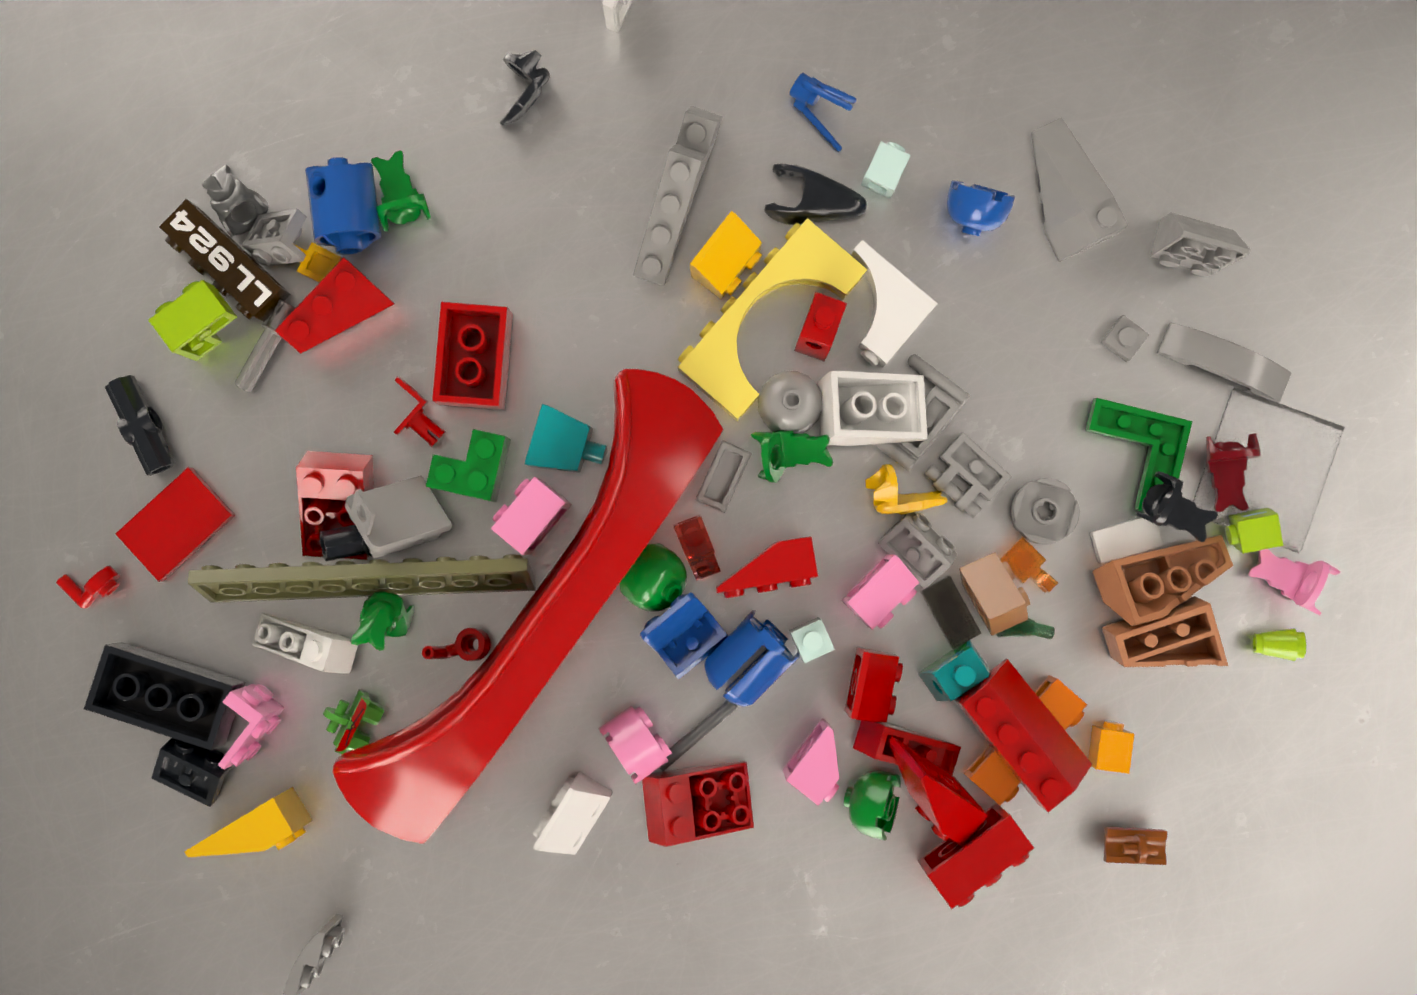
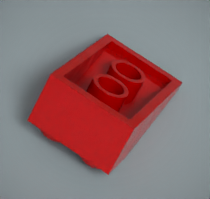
M892 737L889 740V744L907 790L918 804L915 809L926 820L933 822L934 825L931 829L942 840L947 842L950 838L962 846L988 817V814L953 775L895 737Z

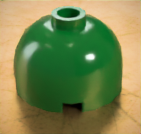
M660 543L648 544L621 580L620 591L630 603L648 612L663 611L669 608L671 603L683 594L687 583V572L683 562L675 552Z
M871 771L859 777L853 788H847L844 796V806L849 807V819L860 833L886 841L887 837L884 832H891L900 797H895L894 786L901 788L899 775L884 771Z

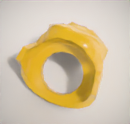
M891 464L882 465L878 472L865 479V487L875 490L873 491V504L876 511L881 514L898 513L904 515L947 503V498L941 496V491L898 494L897 476Z

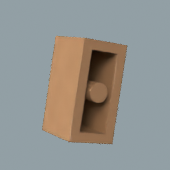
M996 552L959 568L962 585L991 636L1028 620L1027 606L1030 605L1028 595L1023 587H1016L1013 582L1015 577L1007 561L1002 563Z

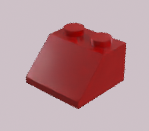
M861 647L856 648L844 710L851 719L887 722L888 715L894 714L897 696L892 695L894 683L900 682L903 671V663H899V656Z

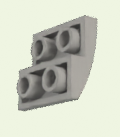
M336 914L302 950L289 974L283 995H299L305 988L311 986L315 977L318 978L320 976L324 960L327 957L330 958L333 950L339 948L345 932V928L341 927L342 915Z

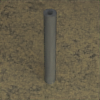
M728 700L721 704L670 748L672 754L667 756L668 762L661 766L660 769L664 772L735 711L738 706L730 703Z

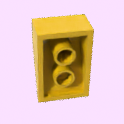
M291 787L184 852L187 857L262 852L274 845L280 850L305 834L304 826L313 820L294 787Z

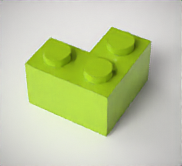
M203 279L187 285L182 290L183 294L173 302L168 301L160 305L155 310L156 314L148 319L171 352L195 361L222 343V340L216 333L237 318V315L216 287Z

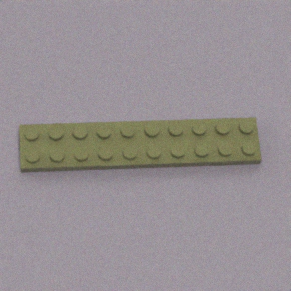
M517 554L505 555L503 559H490L487 556L481 555L472 556L469 560L439 557L436 561L423 562L418 558H406L401 563H389V561L383 559L370 560L369 564H356L353 561L347 560L337 561L335 565L304 562L302 566L292 567L284 563H271L265 568H256L249 564L236 565L235 569H223L219 566L207 565L203 566L201 570H189L188 584L211 603L369 597L378 591H386L399 596L536 591L535 575L528 558H523V556Z

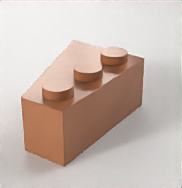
M1196 596L1190 597L1171 610L1168 615L1158 620L1134 626L1122 620L1102 627L1110 657L1123 667H1166V665H1185L1187 667L1197 665L1228 666L1211 604Z

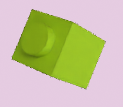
M1267 507L1228 515L1230 525L1226 526L1227 540L1230 545H1233L1241 553L1283 546L1279 515L1272 509Z

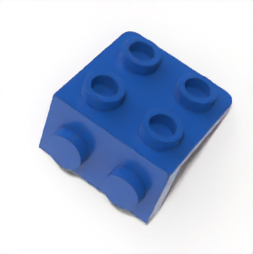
M693 593L677 597L671 603L670 609L661 616L651 618L640 633L641 638L660 655L678 679H681L708 657L729 636Z

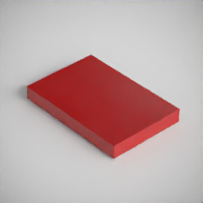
M188 467L115 534L156 580L163 582L236 515L193 468Z

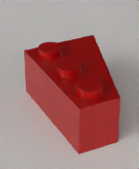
M343 257L274 331L301 354L395 303L348 259Z

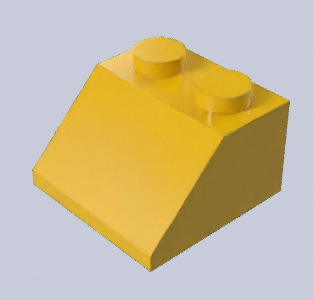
M731 211L691 261V277L721 300L726 294L732 296L743 281L739 277L745 269L752 270L763 255L759 252L762 242L739 216Z

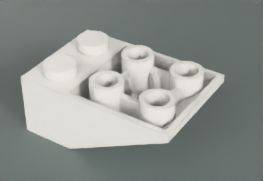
M579 771L575 779L568 776L533 833L538 838L533 848L538 851L575 855L611 798L613 791Z

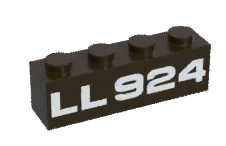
M185 199L159 226L168 235L165 241L178 253L184 250L191 257L188 263L201 275L204 276L208 273L215 280L212 285L226 298L231 295L239 302L235 306L236 309L249 320L255 317L265 322L273 314L280 299L285 301L291 295L205 212L188 199Z

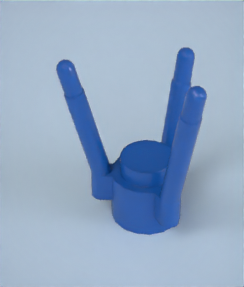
M801 73L789 93L790 96L796 99L793 106L800 110L835 150L839 152L842 150L841 145L809 110L807 105L814 106L820 97H823L839 107L850 111L853 106L848 102L854 104L857 99L820 82L814 77L811 78L805 73Z

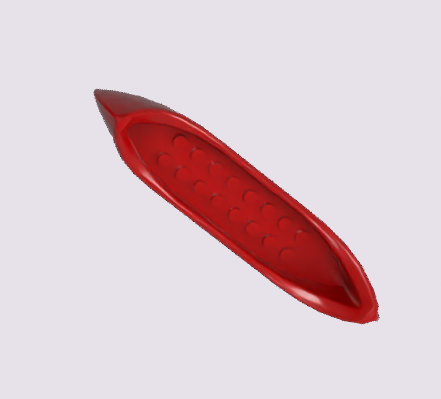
M624 369L616 375L614 379L615 412L613 441L608 467L595 503L575 538L487 659L462 687L428 715L398 732L371 744L343 753L334 763L333 775L343 796L357 814L371 826L401 840L424 844L461 800L511 734L647 546L724 430L714 412L691 388L661 373L642 369Z

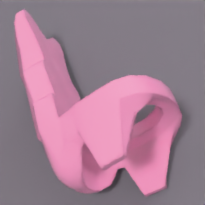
M1269 549L1258 551V564L1250 569L1248 575L1266 580L1269 586L1281 590V594L1289 600H1293L1295 604L1320 615L1321 612L1315 607V601L1326 583L1328 574L1337 575L1340 571L1324 561H1316L1312 564L1300 561L1294 563L1284 557L1278 558Z

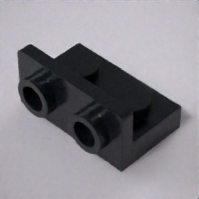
M171 738L160 748L151 779L211 807L218 798L225 775L233 766L224 770L218 766L225 754L218 750L205 749Z

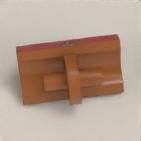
M1105 827L1104 861L1108 863L1166 865L1165 847L1167 831L1164 829Z

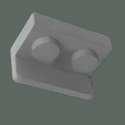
M299 209L259 214L242 247L251 253L253 260L264 266L301 262L306 257V254L293 243L302 234L301 227L307 216Z
M912 512L905 514L903 519L884 535L878 544L888 554H895L900 558L919 581V585L926 589L953 565L957 553L953 544L946 537H940L931 528V523L924 515Z

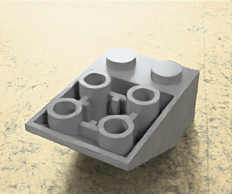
M1170 212L1160 220L1150 257L1159 259V263L1167 267L1175 268L1180 265L1191 268V273L1195 275L1210 276L1249 255L1250 248L1234 230Z

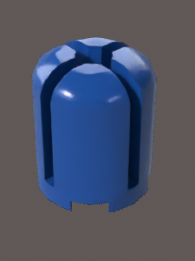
M752 610L735 630L707 657L704 664L710 684L718 690L762 645L765 646L759 655L731 682L723 694V697L730 703L742 707L754 704L800 658L799 652L793 656L784 645L788 638L771 621L767 619L762 623L753 617L756 613L755 610Z

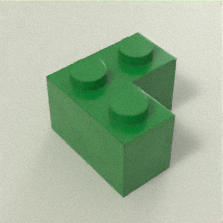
M473 429L466 461L433 454L426 487L497 503L511 439L506 436Z

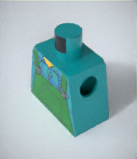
M968 639L920 671L918 675L936 701H953L990 675V671L974 644Z

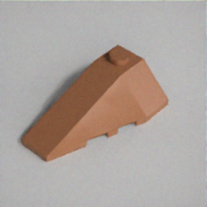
M1219 535L1206 538L1205 542L1197 540L1112 560L1092 572L1103 602L1131 626L1165 617L1171 610L1188 600L1202 587L1208 585L1230 569L1233 563L1223 537Z

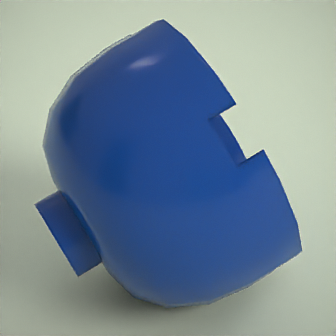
M952 180L947 197L948 214L953 221L962 225L961 232L980 236L982 231H993L1008 219L1015 196L976 184L969 187L964 185L962 181Z

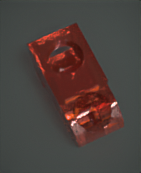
M701 514L673 524L696 581L721 572Z

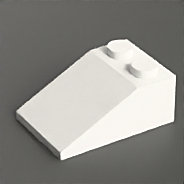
M830 371L817 381L822 394V409L819 416L820 436H829L830 442L828 445L858 446L925 441L928 439L924 375Z

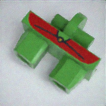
M360 689L347 714L345 712L350 703L342 699L336 709L326 707L323 713L330 720L326 728L328 732L335 734L339 724H341L333 741V744L336 746L335 752L339 754L368 745L371 738L370 735L357 730L361 720L377 726L384 713L383 707L370 700L369 694Z

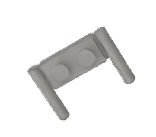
M917 355L909 357L908 365L935 385L925 397L928 439L925 441L874 444L907 471L920 459L960 410V407L970 397L967 392Z

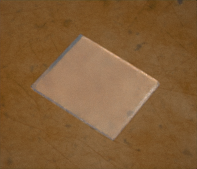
M1234 387L1229 396L1213 443L1234 441L1247 447L1248 435L1256 433L1261 457L1248 459L1247 470L1244 471L1246 484L1243 487V494L1249 509L1241 511L1233 506H1229L1223 512H1217L1218 516L1212 522L1226 527L1230 525L1228 515L1268 507L1279 515L1283 546L1280 547L1300 553L1345 427ZM1205 465L1193 502L1200 509L1214 511L1216 494L1215 489L1211 485V473H1208L1207 466Z

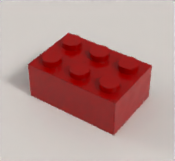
M441 302L433 402L444 406L505 410L513 313L508 307Z
M995 803L985 811L988 817L962 846L949 838L947 842L943 841L917 860L951 909L968 904L975 897L974 893L984 885L989 887L998 882L1002 877L1001 873L1011 865L1016 867L1024 863L1030 856L1029 852L1035 849L1012 816L998 803Z

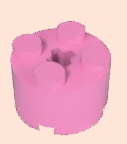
M630 706L598 728L603 736L608 732L610 733L605 739L627 773L630 775L636 772L630 776L635 784L667 763V756L672 754L659 734L652 736L648 729L653 724L640 706L636 709Z

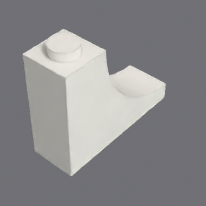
M862 240L853 250L851 256L867 269L865 275L872 291L873 315L868 332L858 347L863 351L861 356L874 367L879 364L883 368L938 303Z

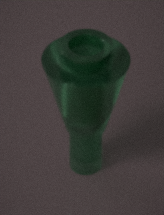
M1028 617V620L996 635L999 638L1037 636L1051 640L1055 629L1052 626L1036 623Z

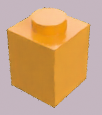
M1104 721L1103 727L1092 725L1088 759L1092 763L1091 767L1098 770L1130 774L1134 733L1124 730V724Z

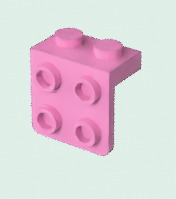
M251 684L233 690L223 701L224 704L249 722L218 764L223 770L233 765L237 767L245 759L247 761L251 760L261 748V744L258 742L265 733L269 735L281 721L278 715L284 707L272 698L274 696L273 693L263 685Z

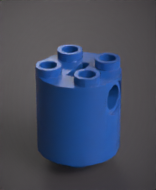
M337 157L328 159L327 166L307 167L305 172L314 242L319 245L334 246L337 254L350 255L362 252L372 242L380 239L381 228L376 210L378 204L373 165L371 163L348 164L347 158Z

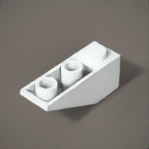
M267 614L260 615L252 643L253 646L322 672L347 674L351 673L358 645L351 644L350 638Z

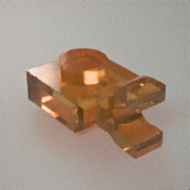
M1023 537L1000 558L1002 563L1008 562L1014 577L1021 584L1030 578L1044 593H1049L1058 584L1051 575L1040 568L1046 559Z

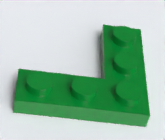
M1095 398L1092 402L1086 431L1149 446L1134 508L1135 510L1142 511V502L1148 490L1156 484L1164 483L1154 476L1157 471L1179 479L1193 421Z

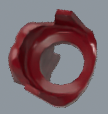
M1257 434L1248 435L1247 447L1234 441L1213 443L1211 437L1207 436L1206 466L1208 473H1211V485L1215 489L1216 494L1214 511L1223 512L1229 506H1233L1241 511L1248 510L1249 507L1243 494V487L1246 484L1244 471L1247 470L1248 459L1261 457Z

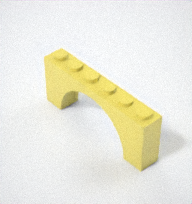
M808 218L802 225L795 223L784 237L788 240L780 250L775 247L763 261L766 264L765 268L759 274L754 271L742 285L745 289L744 292L737 299L732 296L720 310L724 315L716 324L711 320L700 332L699 336L703 339L697 346L693 348L689 345L678 358V361L681 363L678 366V371L737 422L759 397V393L745 377L737 354V335L741 323L750 308L771 291L790 285L816 286L830 291L844 300L867 271L862 264Z

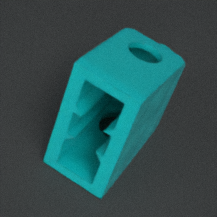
M542 404L524 464L534 468L580 473L584 460L602 465L607 446L590 441L593 428L548 405Z

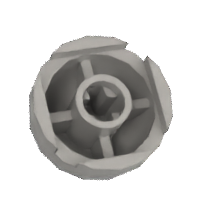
M783 371L772 376L763 385L758 397V412L763 422L772 432L784 430L793 431L794 434L804 433L810 430L819 420L822 409V394L818 385L808 375L797 371Z

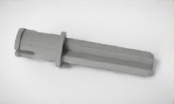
M281 299L278 301L268 322L262 324V327L265 329L235 381L237 387L247 392L252 391L282 338L274 330L295 309L294 306Z

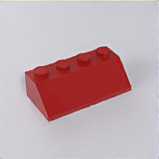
M1007 658L992 669L986 679L955 699L956 703L1036 803L1048 813L1075 792L1092 766L1089 759Z

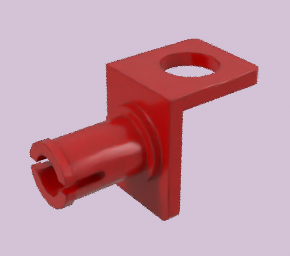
M397 377L394 381L412 395L419 404L395 429L394 433L399 435L405 428L409 429L410 427L432 447L438 440L428 430L438 438L446 431L442 430L423 413V407L429 401L401 377Z

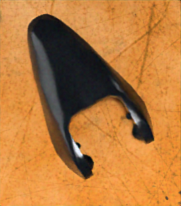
M773 165L772 171L779 177L804 178V190L801 202L795 208L780 206L776 203L765 205L764 211L772 219L783 224L794 225L799 223L801 225L807 218L815 223L855 218L866 212L867 201L865 198L849 187L798 165Z

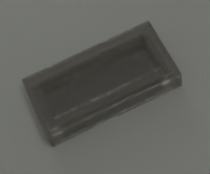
M948 575L931 584L926 589L920 590L952 649L982 634L951 576Z

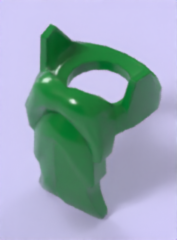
M401 150L396 151L389 160L378 157L371 159L372 165L379 172L381 178L379 185L384 197L381 198L382 204L377 206L376 210L385 232L389 231L387 219H390L394 224H406L407 222L417 220L421 215V210H423L427 220L431 219L424 194H418L416 188H412L410 176L404 171V154Z
M784 430L754 432L751 434V437L760 442L764 470L760 471L758 478L776 483L780 480L787 467H795L797 464L809 465L811 462L827 467L833 465V459L827 449L830 442L828 435L814 437L807 433L794 434L793 431Z
M386 591L373 593L364 601L359 620L360 627L351 637V644L370 643L376 650H384L385 636L401 637L406 635L413 618L414 606L410 605L405 609L403 599L394 593Z

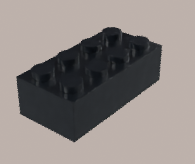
M123 642L112 643L104 646L84 709L213 750L226 744L236 714L223 701L231 691L244 687L246 682Z

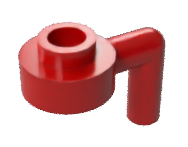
M106 566L84 585L85 592L67 574L59 578L56 583L80 608L86 609L91 606L98 596L101 595L105 598L112 594L119 587L117 581L120 575L111 566Z
M466 628L457 635L455 643L445 646H425L422 650V656L425 659H447L459 656L466 661H479L489 653L491 642L484 630L480 628ZM475 639H478L479 644L477 650L473 647Z

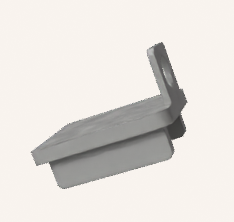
M422 475L364 492L361 489L356 490L355 494L348 496L345 504L351 521L354 522L371 550L370 553L373 558L436 540L440 537L441 533L451 530L453 525L431 489L426 487V481Z

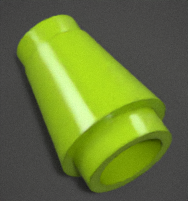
M1295 628L1261 634L1254 633L1252 640L1253 652L1296 661L1297 658H1304L1306 654L1305 633L1297 632Z

